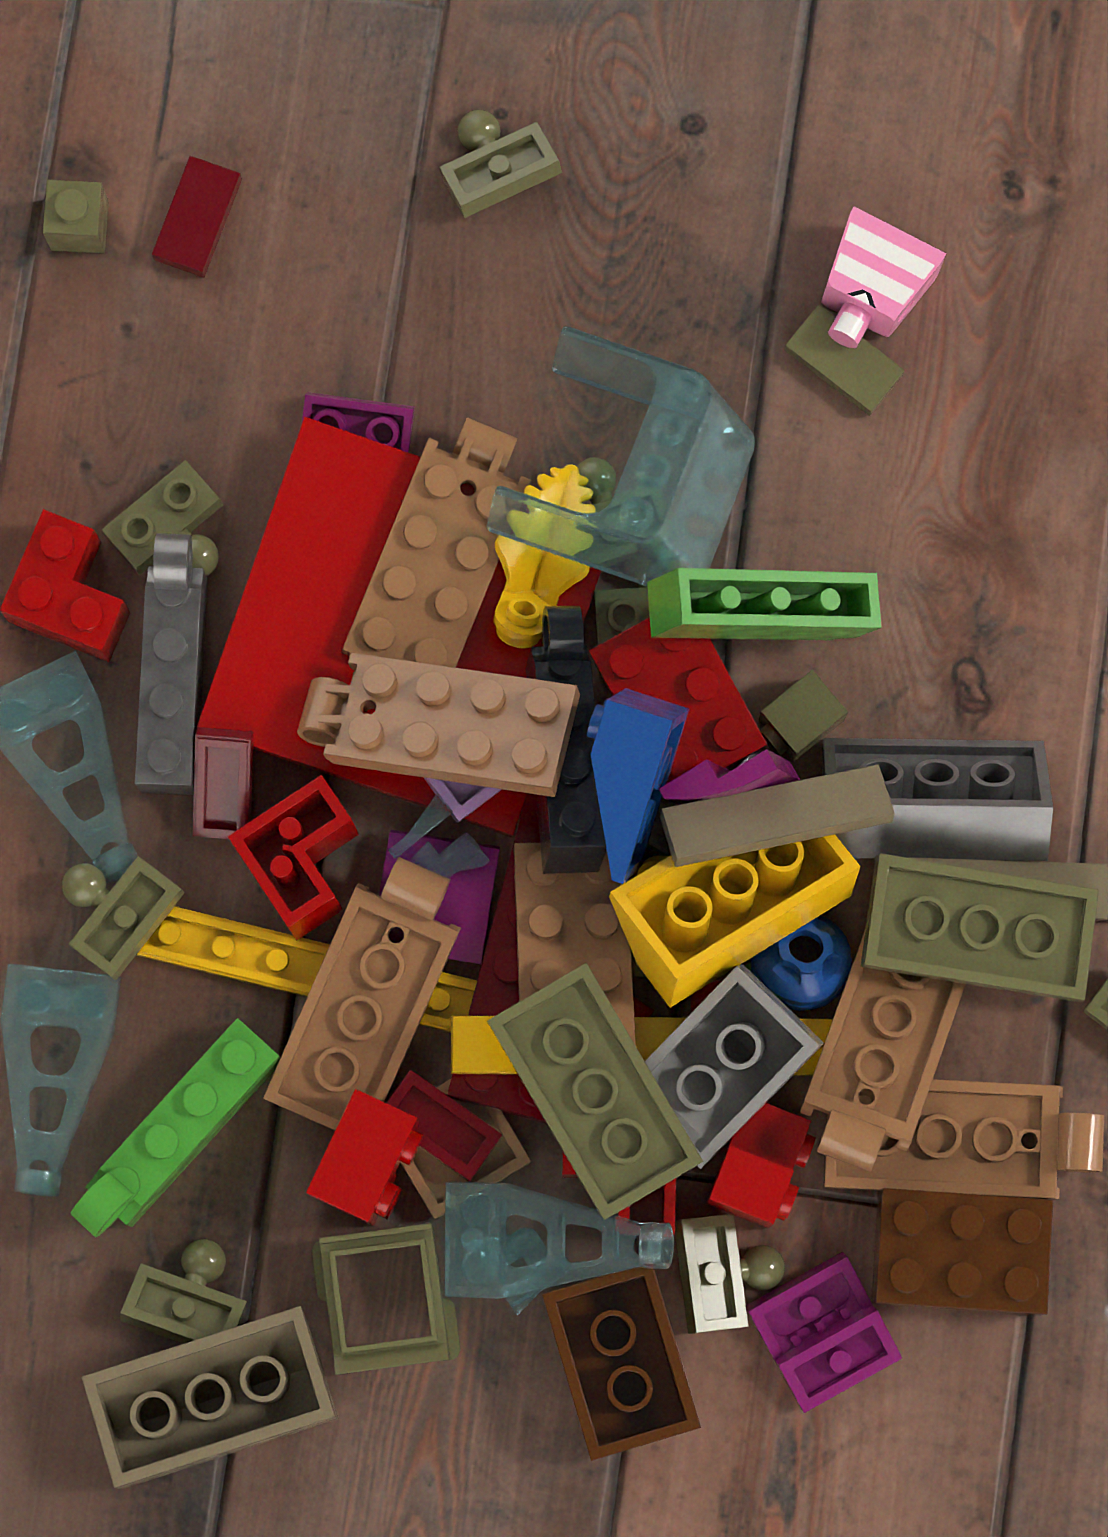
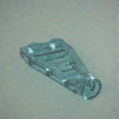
M74 651L0 687V750L93 860L92 865L102 871L106 883H110L120 879L138 855L128 837L102 703L79 655ZM67 720L75 721L81 730L84 756L80 763L62 772L53 771L34 752L32 747L33 738ZM89 775H93L97 778L105 802V808L102 813L83 821L76 817L65 800L63 788ZM114 842L120 845L101 855V849L105 844Z
M8 964L1 1026L18 1166L14 1192L59 1197L62 1177L60 1173L114 1036L121 986L120 976L115 981L107 974ZM49 1026L75 1029L80 1034L81 1046L72 1068L67 1073L61 1076L45 1075L35 1068L32 1061L30 1037L37 1027ZM35 1087L61 1089L67 1094L61 1124L52 1132L35 1130L30 1124V1093ZM36 1160L45 1161L49 1166V1171L30 1169V1164Z
M446 1182V1297L499 1299L641 1266L649 1269H668L672 1263L674 1235L670 1223H640L616 1215L603 1220L596 1209L509 1183ZM520 1215L537 1220L547 1228V1256L543 1261L523 1267H513L506 1262V1220L508 1217ZM575 1224L600 1230L602 1232V1256L592 1261H567L565 1259L566 1225ZM640 1235L638 1255L634 1250V1241Z

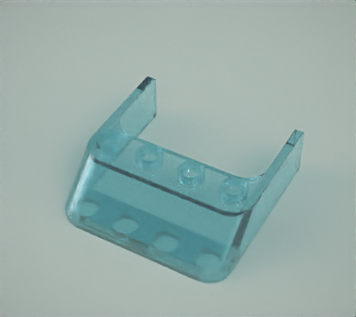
M564 326L559 335L552 370L555 373L647 404L649 408L614 497L605 509L590 514L576 512L504 486H497L492 498L487 530L647 586L648 581L677 568L710 569L754 451L755 438L752 431L703 374L665 359L569 326Z

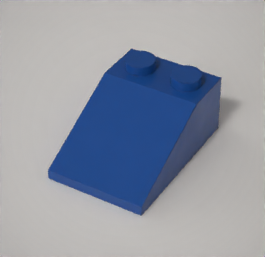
M627 688L607 698L604 705H596L587 731V737L595 739L591 751V760L612 881L621 884L634 875L643 863L663 797L659 788L667 784L689 712V708Z

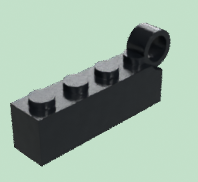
M545 606L542 618L543 647H531L525 669L526 678L577 685L580 698L555 797L536 794L543 874L599 872L607 849L591 760V751L595 739L587 737L595 703L591 661L588 657L587 646H583L582 611L580 606Z

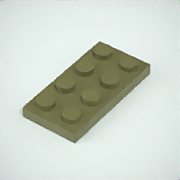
M880 853L875 857L860 967L1081 1002L1085 1000L1099 889Z
M587 963L487 1021L603 1220L608 1219L704 1162Z

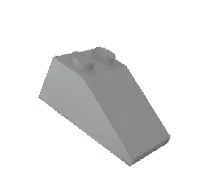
M738 965L651 1054L645 1063L704 1161L697 1165L701 1169L811 1058L824 1042L744 965Z

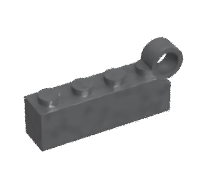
M157 533L154 543L153 566H148L144 601L135 784L141 793L194 795L195 734L201 716L208 578L203 568H192V537L189 534Z

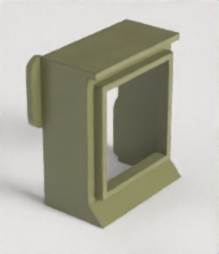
M432 1223L319 1238V1241L314 1244L312 1256L318 1297L327 1302L335 1375L453 1360L459 1355L460 1341L456 1309L450 1299L442 1298ZM420 1245L431 1336L347 1347L336 1256Z

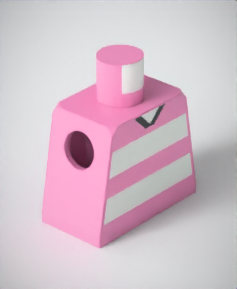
M853 207L821 301L825 307L838 313L828 331L829 336L837 343L848 348H856L867 328L882 336L889 337L935 281L946 253Z

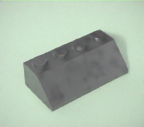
M823 738L822 776L879 764L895 812L892 823L835 834L855 860L875 858L881 853L905 858L1048 861L1053 802L1044 741Z

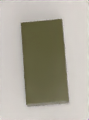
M818 304L787 342L784 350L870 416L900 380L905 370L863 337L856 348H848L834 341L829 336L828 331L836 317Z

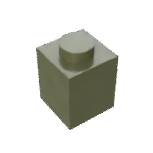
M47 180L43 234L51 251L105 253L109 201L102 182Z
M812 669L760 712L758 720L764 726L760 729V732L767 746L775 754L781 756L785 752L794 762L845 720L848 711Z

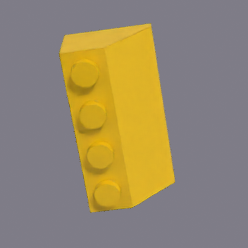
M834 834L675 867L672 856H669L612 890L609 898L637 965L671 1008L728 973L736 966L741 965L851 897L861 866Z

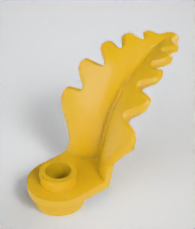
M568 464L562 469L551 467V476L539 474L537 484L541 490L532 485L526 486L524 495L532 508L514 505L509 510V517L518 533H501L495 540V550L507 580L495 610L494 623L497 627L498 637L510 646L529 648L536 645L539 639L542 638L544 607L557 606L559 596L572 585L585 578L589 572L588 560L575 551L593 542L595 532L588 527L579 525L578 522L592 517L596 508L592 504L582 503L591 499L593 491L590 488L583 487L587 485L589 479L580 475L578 467L573 464Z

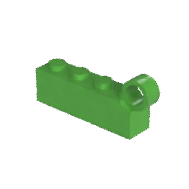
M677 568L647 582L651 638L828 641L857 638L882 628L877 573Z
M237 1018L100 1167L95 1176L85 1186L88 1191L74 1206L70 1215L95 1238L100 1236L117 1218L127 1226L133 1227L276 1070L281 1057Z

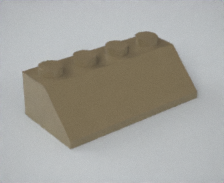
M301 1306L82 1377L114 1488L124 1489L339 1419L320 1356Z

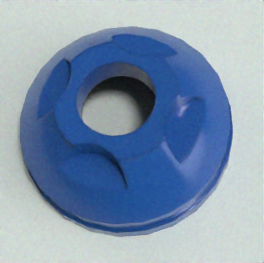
M820 915L750 958L751 972L789 1009L805 1011L824 1007L842 993L852 967V956L848 940L841 929L830 919ZM798 936H808L818 942L822 954L814 962H800L790 953L789 943Z

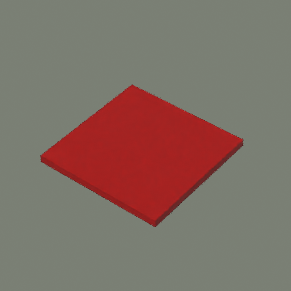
M304 416L196 729L198 727L252 731L254 732L253 749L452 817L424 777L332 764L323 754L325 747L309 743L300 738L297 733L311 680L318 677H326L339 680L347 685L351 684L354 670L348 664L350 656L341 652L421 458L420 456ZM466 483L460 486V491L465 496H471L475 492L470 484ZM524 496L521 506L531 509V504ZM513 524L510 533L517 534L518 530ZM500 559L456 668L526 678L525 669L531 647L517 648L506 644L498 637L497 627L494 623L495 610L507 580ZM604 564L591 567L585 578L572 585L559 596L557 606H580L583 624ZM542 638L532 647H543ZM370 709L366 713L373 714L376 709ZM502 789L463 818L462 821L512 837L527 793Z

